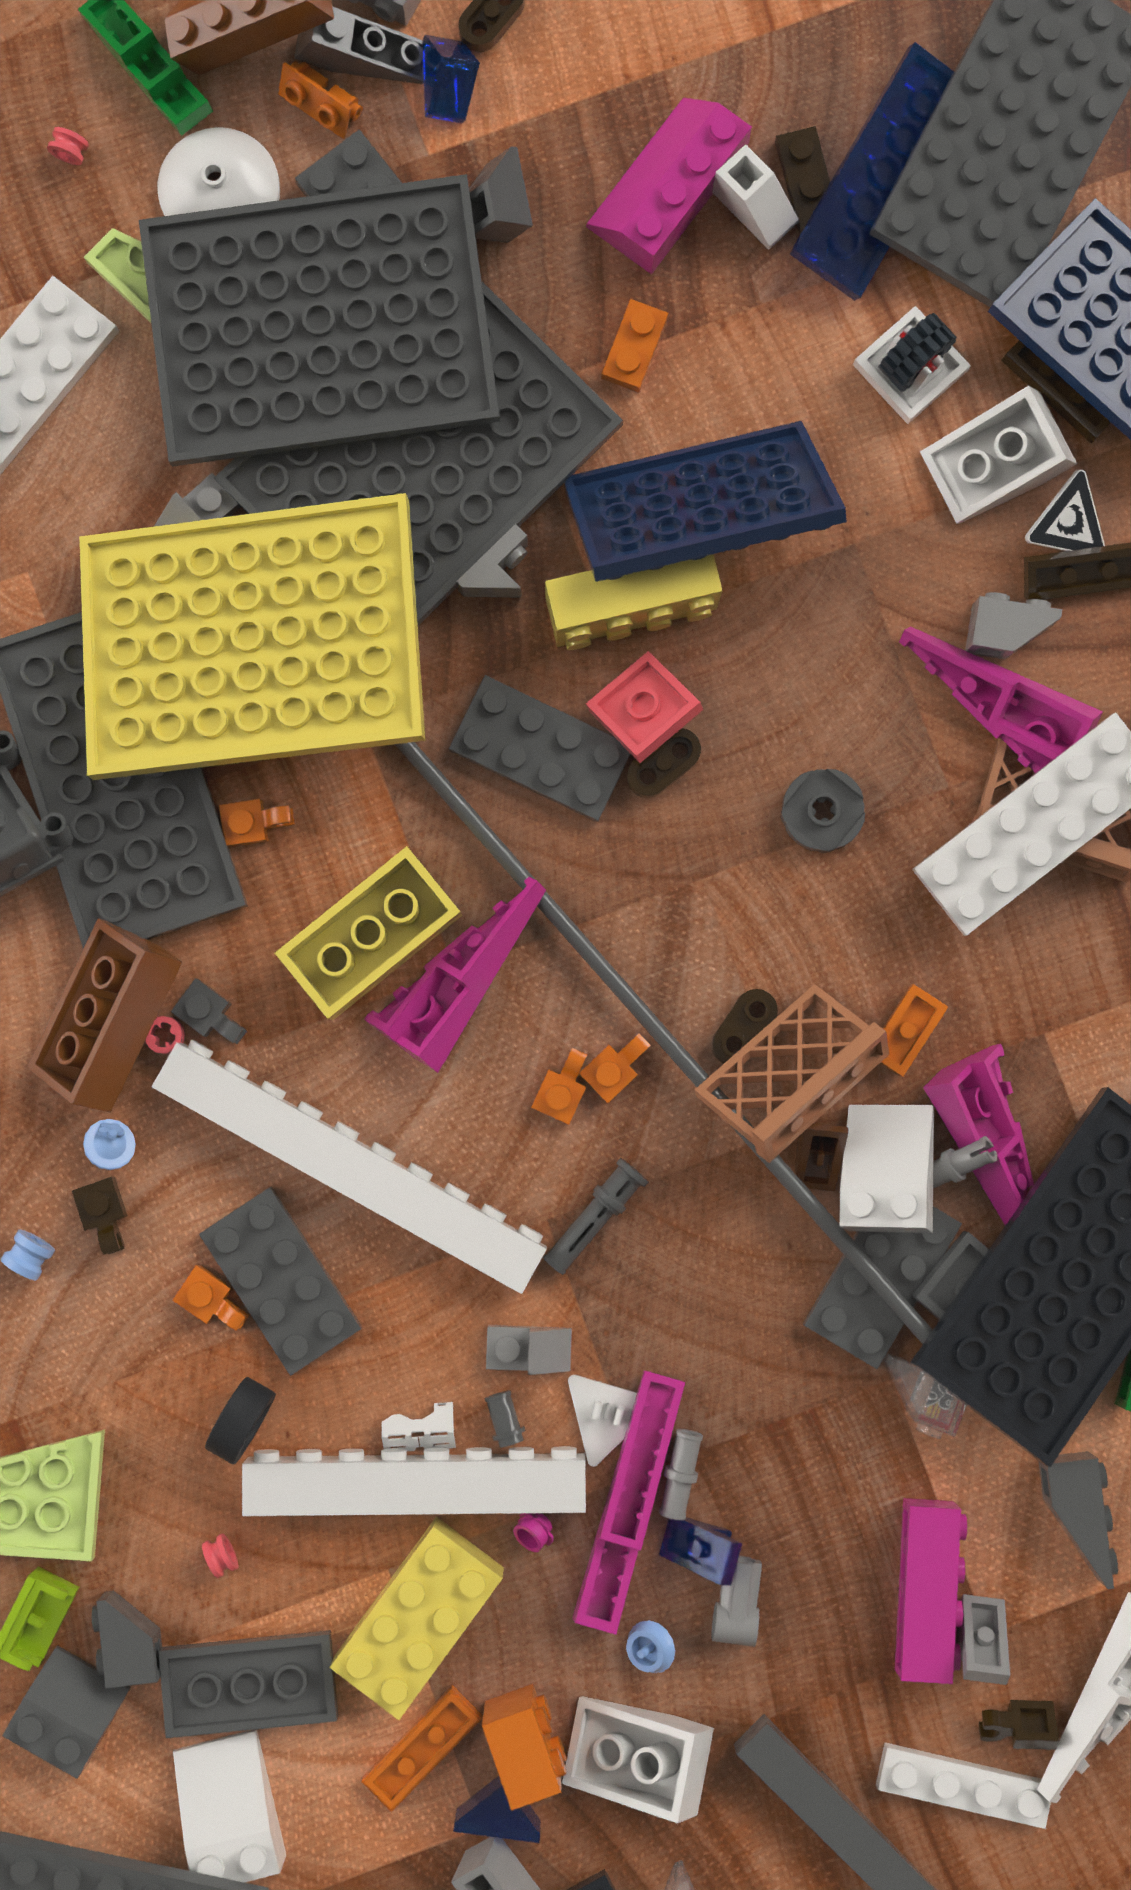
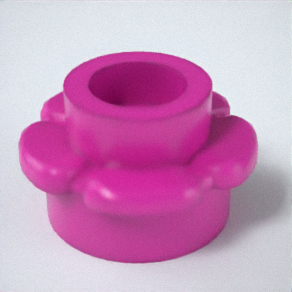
M542 1513L520 1514V1519L513 1532L517 1541L524 1548L532 1552H539L545 1544L547 1546L552 1544L554 1539L551 1533L552 1524Z

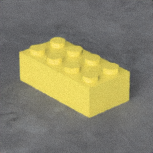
M714 554L707 555L699 560H686L669 564L657 570L648 569L627 574L615 580L606 579L595 582L592 570L545 581L546 603L557 647L566 645L567 650L587 647L591 645L590 639L607 636L608 641L619 640L630 636L631 630L647 626L648 631L661 630L671 626V620L687 617L689 622L706 619L712 616L711 611L717 610L723 591Z
M406 846L276 951L275 954L327 1019L335 1020L463 915Z
M436 1516L336 1652L330 1669L397 1720H400L501 1582L504 1567Z

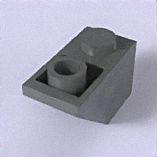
M511 146L487 163L469 188L475 237L477 239L508 243L533 226L518 148Z
M114 1590L105 1591L96 1601L97 1605L92 1608V1627L94 1632H100L101 1649H98L96 1653V1667L98 1675H104L105 1689L156 1683L161 1677L158 1652L162 1647L160 1627Z

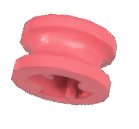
M55 127L52 132L55 141L48 143V152L66 163L81 165L84 159L81 151L87 150L89 146L88 141L74 131Z
M157 1017L145 1042L156 1053L170 1054L176 1042L184 1043L186 1036L184 1027L175 1018ZM164 1023H168L171 1025L170 1032L176 1035L173 1043L165 1042L166 1047H161L159 1045L160 1038L155 1035V1031L158 1027L164 1029Z
M225 1534L218 1535L214 1543L210 1541L202 1543L203 1555L209 1569L216 1578L222 1577L226 1569L231 1571L238 1569L235 1551Z

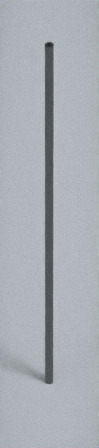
M415 742L395 744L514 881L524 890L526 887L524 880L528 877L535 878ZM545 892L537 907L696 1087L703 1083L709 1075L553 898ZM719 1087L712 1092L718 1099H729ZM743 1115V1120L746 1123H748L752 1128H754L753 1125ZM734 1129L923 1344L932 1332V1329L850 1235L840 1227L835 1218L779 1155L768 1163L757 1154L755 1145Z

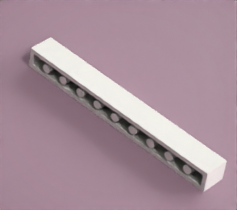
M191 1040L189 1045L176 1042L151 1086L152 1088L520 1294L523 1293L547 1250V1246L540 1243L543 1238L542 1234L524 1224H521L518 1230L503 1222L507 1216L506 1214L484 1203L482 1209L467 1202L470 1194L450 1183H447L445 1189L430 1181L433 1174L411 1162L409 1167L406 1168L395 1162L393 1159L396 1153L385 1146L374 1142L370 1148L356 1140L360 1133L339 1121L335 1127L320 1120L323 1112L303 1101L297 1107L284 1100L283 1098L287 1092L274 1084L264 1080L262 1086H259L247 1079L250 1071L230 1060L227 1061L225 1066L210 1058L213 1051L194 1040Z

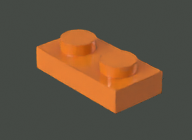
M630 299L601 373V379L639 393L665 328L669 313Z
M911 984L883 1027L887 1033L889 1055L880 1064L898 1076L904 1077L948 1009V1006L915 984Z

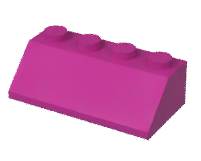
M683 97L588 221L586 227L652 275L712 196L716 171L745 144L748 146L752 126L718 102Z

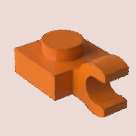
M261 799L219 805L222 831L228 847L268 842L267 829L295 825L294 811L289 805L264 810Z
M640 1033L619 1053L609 1044L579 1074L609 1103L638 1075L630 1065L651 1045Z
M572 1047L560 1074L548 1069L531 1108L569 1125L587 1087L576 1081L587 1054Z
M200 1264L195 1265L172 1300L206 1324L210 1323L216 1315L223 1323L235 1331L238 1328L241 1329L250 1317L247 1311L227 1299L233 1287Z

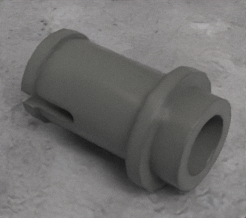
M511 1390L485 1397L484 1399L487 1402L496 1433L492 1436L493 1440H498L500 1448L522 1442L524 1440L522 1432L526 1430L525 1426H520L511 1397Z

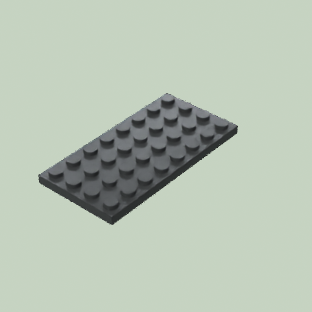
M992 0L869 234L988 307H991L999 296L1048 247L1131 87V14L1110 0Z
M82 612L1 638L0 694L41 820L49 813H60L64 816L73 835L71 846L59 853L64 858V862L57 865V870L82 947L84 948L98 918L149 940L247 907L248 904L229 847L226 844L222 825L202 767L92 780L87 776Z

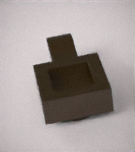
M109 1177L72 1190L84 1231L97 1228L98 1241L103 1255L125 1249L116 1220L128 1217L116 1178Z
M1010 1700L1008 1712L983 1710L981 1713L982 1722H979L978 1726L980 1740L993 1742L1012 1736L1013 1749H1057L1059 1737L1053 1701Z

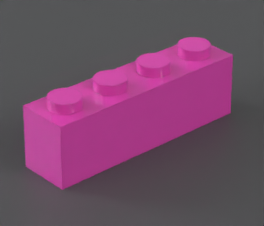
M903 1498L895 1671L901 1681L953 1684L954 1670H960L961 1648L960 1644L955 1643L956 1627H961L963 1623V1604L961 1600H957L958 1583L963 1584L965 1580L964 1557H959L960 1540H966L967 1516L966 1514H961V1508L954 1501Z

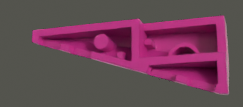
M911 626L903 631L899 641L904 647L908 646L926 664L925 668L932 675L939 676L953 690L952 695L996 739L1001 738L1019 756L1017 760L1025 768L1030 767L1035 773L1095 728L1103 712Z
M531 877L525 879L526 887L508 903L502 900L493 907L495 914L479 928L473 925L470 926L424 966L426 972L408 989L400 986L393 992L396 998L379 1013L372 1010L364 1020L412 1057L438 1073L546 892V889Z
M997 1044L941 1069L923 1088L959 1149L984 1136L989 1138L994 1147L985 1151L989 1153L996 1151L997 1161L982 1166L973 1172L1006 1226L1028 1194L1027 1188L1033 1186L1034 1183L1020 1122L1014 1121L1007 1101V1095L1013 1093L1011 1082L1003 1081L998 1058L1005 1056L1001 1044Z

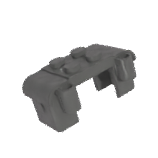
M4 730L0 731V897L64 862V858L59 853L69 848L73 842V835L64 816L53 812L45 815L40 822L10 775L9 771L17 767L22 758L13 735Z

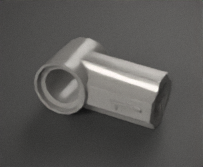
M738 1555L725 1556L719 1602L715 1603L713 1612L712 1641L755 1647L759 1628L757 1599L762 1571L760 1560Z

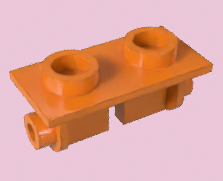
M294 61L291 65L284 62L278 95L344 140L347 134L349 119L356 121L362 113L363 107L358 104L359 99L350 95L336 84L329 91H326L325 88L328 86L329 79L311 68L306 62L299 63Z

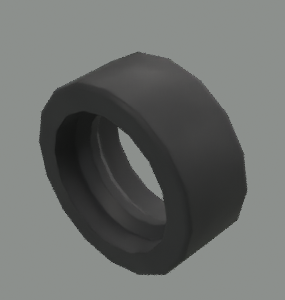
M249 1377L244 1378L217 1419L207 1439L205 1449L233 1465L237 1463L264 1421L276 1393Z

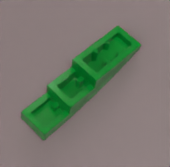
M88 0L78 8L81 16L111 54L181 136L213 112L208 100L188 80L181 66L170 58V54L158 42L153 31L124 0Z

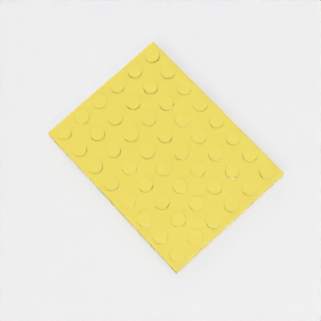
M406 493L79 537L87 776L92 780L425 741L410 506Z

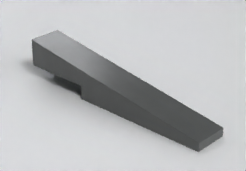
M765 1714L734 1743L736 1755L873 1890H937L823 1771L820 1772Z

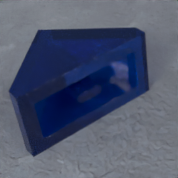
M431 35L423 37L425 117L457 123H464L466 120L480 62L462 41Z
M497 1776L456 1809L453 1832L539 1843L541 1820L530 1805L511 1811L500 1776Z

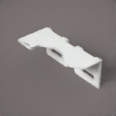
M453 1402L434 1403V1412L423 1419L412 1420L401 1414H395L382 1421L381 1438L383 1448L397 1447L407 1451H415L416 1447H419V1443L420 1447H424V1449L456 1448ZM424 1432V1436H419L418 1442V1437H412L411 1433ZM444 1432H447V1435H433V1436H431V1434H430V1433H444ZM402 1435H405V1438H391V1439H388V1436H402Z

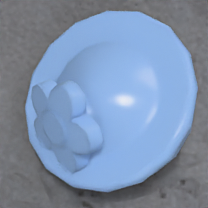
M105 1119L99 1120L90 1126L85 1133L83 1147L85 1155L92 1164L101 1169L114 1170L120 1169L129 1163L134 1155L136 1143L134 1134L128 1126L118 1120Z
M651 1620L640 1621L632 1627L626 1646L627 1654L632 1664L641 1671L661 1673L668 1669L675 1656V1647L669 1632L662 1625Z

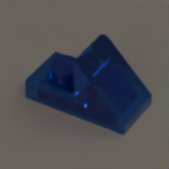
M687 1517L685 1520L669 1518L659 1555L719 1585L731 1586L743 1543L732 1539V1532L728 1529Z

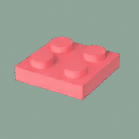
M649 651L586 703L589 712L639 763L644 761L703 711L701 702Z

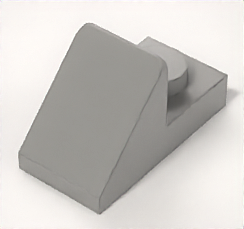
M211 473L184 498L177 492L173 494L155 526L230 517L241 506L215 481V475Z
M515 524L456 581L458 591L464 597H521L520 586L503 569L508 567L511 570L525 558L528 553L525 550L528 546L527 534Z
M488 1325L486 1369L528 1371V1375L570 1371L572 1328Z
M963 1594L961 1597L963 1623L961 1627L957 1628L956 1644H960L963 1679L1007 1685L1010 1678L1005 1600Z

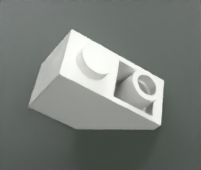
M746 144L716 171L712 193L768 250L798 223L799 219L775 173Z

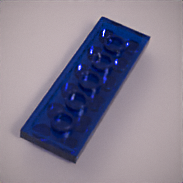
M916 42L907 48L789 253L854 301L861 298L890 247L869 233L954 73L952 69Z

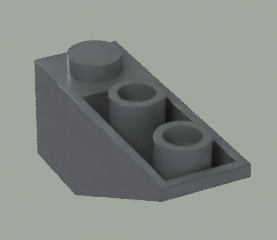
M333 7V20L304 31L297 36L294 59L327 71L417 84L425 82L430 43Z
M1088 1451L1059 1454L1051 1467L1039 1462L1043 1500L1097 1580L1107 1589H1114L1113 1575L1118 1574V1561L1115 1550L1109 1548L1107 1532L1113 1530V1520L1109 1506L1104 1505L1102 1489L1108 1486L1107 1473L1103 1462L1099 1463L1098 1458Z

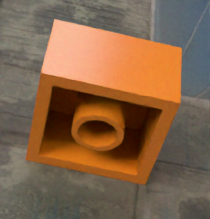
M533 1684L485 1701L482 1728L511 1811L561 1793V1776L567 1775L564 1764L567 1760L560 1737L558 1735L551 1737L550 1734L552 1733L550 1725L552 1716L544 1694L537 1696Z

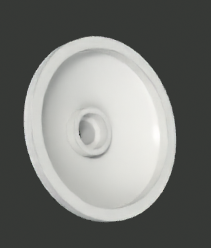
M216 127L196 131L183 138L170 150L159 171L157 190L161 209L165 216L278 201L280 198V181L275 163L262 144L244 132ZM212 172L221 173L218 180H208V176Z

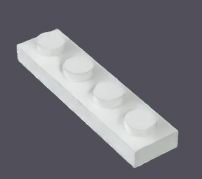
M884 1743L876 1781V1787L880 1791L1046 1829L1051 1802L1037 1790L1042 1780L1040 1778Z

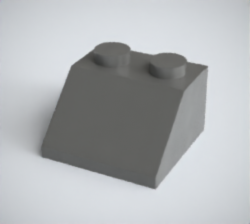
M57 1645L27 1691L2 1736L78 1779L91 1760L131 1687L123 1686L105 1689L104 1675L99 1676L96 1667Z

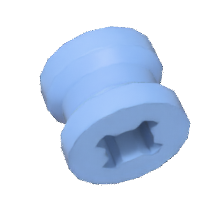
M20 1229L14 1236V1246L10 1251L4 1252L0 1260L14 1272L36 1281L42 1274L41 1265L45 1259L52 1257L55 1249L38 1236Z

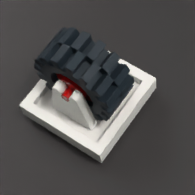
M916 306L861 353L853 363V366L907 424L961 378L971 365L952 346L956 342L957 337L935 313L925 317Z

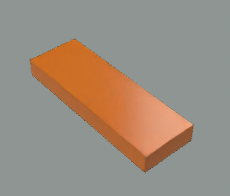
M451 1685L362 1777L361 1782L392 1812L482 1720V1714Z

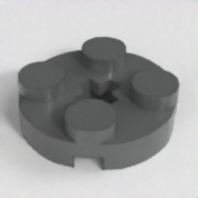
M818 769L801 774L791 783L782 801L780 817L788 835L798 845L810 851L828 853L844 847L858 835L865 821V805L862 791L850 776L836 769ZM828 800L833 804L830 812L834 816L831 820L823 818L819 821L814 817L816 810L812 805L815 801L822 804Z

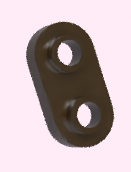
M473 0L459 19V35L463 45L474 52H485L493 48L522 13L525 0H511L512 2L507 6L500 5L498 3L499 0ZM476 29H483L486 31V34L478 37L473 32Z
M681 728L644 761L639 763L635 759L630 764L627 773V782L630 789L636 795L644 798H652L661 794L697 763L701 754V744L698 737L692 731ZM680 744L687 749V755L684 758H676L672 754V748L675 745ZM643 771L653 772L656 780L652 784H644L640 780V774Z
M752 989L743 993L738 998L712 1039L713 1054L721 1063L724 1064L735 1054L726 1047V1041L729 1037L739 1038L742 1048L777 1017V1003L770 993L761 989ZM753 1002H759L764 1007V1014L760 1018L753 1017L749 1012V1007Z

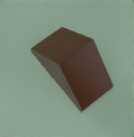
M813 1123L798 1137L794 1173L807 1188L835 1191L847 1142L848 1127Z

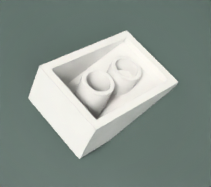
M1030 386L1025 387L920 451L956 524H960L1028 492L1077 464L1041 392Z
M849 1105L847 1118L848 1137L843 1155L840 1183V1227L847 1231L933 1233L934 1106Z
M584 1696L579 1697L565 1766L567 1775L563 1776L562 1784L675 1823L683 1822L698 1815L714 1728L670 1714Z
M257 1729L174 1749L173 1758L189 1871L240 1882H248L280 1874L286 1858V1851Z

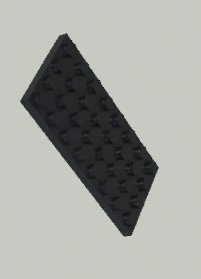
M1109 1087L1100 1089L911 1360V1363L1048 1467L1053 1465L1131 1349V1105Z

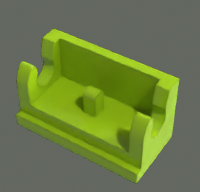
M39 1566L29 1574L0 1631V1659L26 1671H30L32 1665L39 1667L80 1587Z

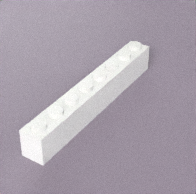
M569 1446L551 1448V1454H534V1448L512 1447L509 1448V1454H492L491 1448L474 1447L466 1449L465 1455H449V1449L427 1448L424 1449V1455H407L406 1449L388 1448L381 1450V1455L364 1456L363 1449L339 1450V1456H322V1450L302 1449L296 1451V1456H279V1450L264 1449L254 1451V1457H248L242 1464V1516L586 1513L585 1453H577V1448Z

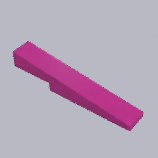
M643 1371L572 1620L576 1624L617 1634L638 1550L641 1551L684 1390L685 1382Z

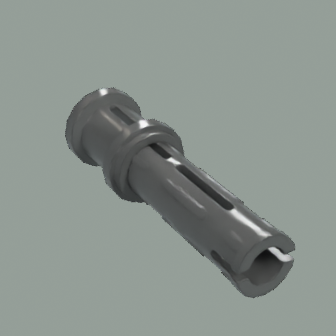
M621 1157L616 1162L618 1165L617 1169L602 1186L597 1185L593 1189L594 1193L592 1195L595 1198L575 1222L570 1225L553 1248L544 1255L543 1259L560 1274L564 1275L568 1267L613 1214L618 1216L626 1210L624 1204L640 1186L645 1187L649 1183L642 1174Z

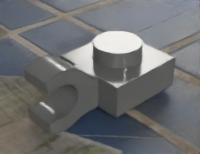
M197 978L194 979L171 1010L174 1015L204 1037H207L214 1028L230 1042L238 1044L247 1032L245 1028L225 1015V1012L232 1003Z

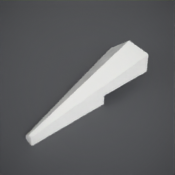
M1128 1592L1058 1743L1057 1749L1037 1790L1049 1802L1057 1803L1061 1799L1059 1794L1074 1771L1082 1775L1090 1766L1085 1758L1100 1741L1109 1745L1131 1720V1592Z

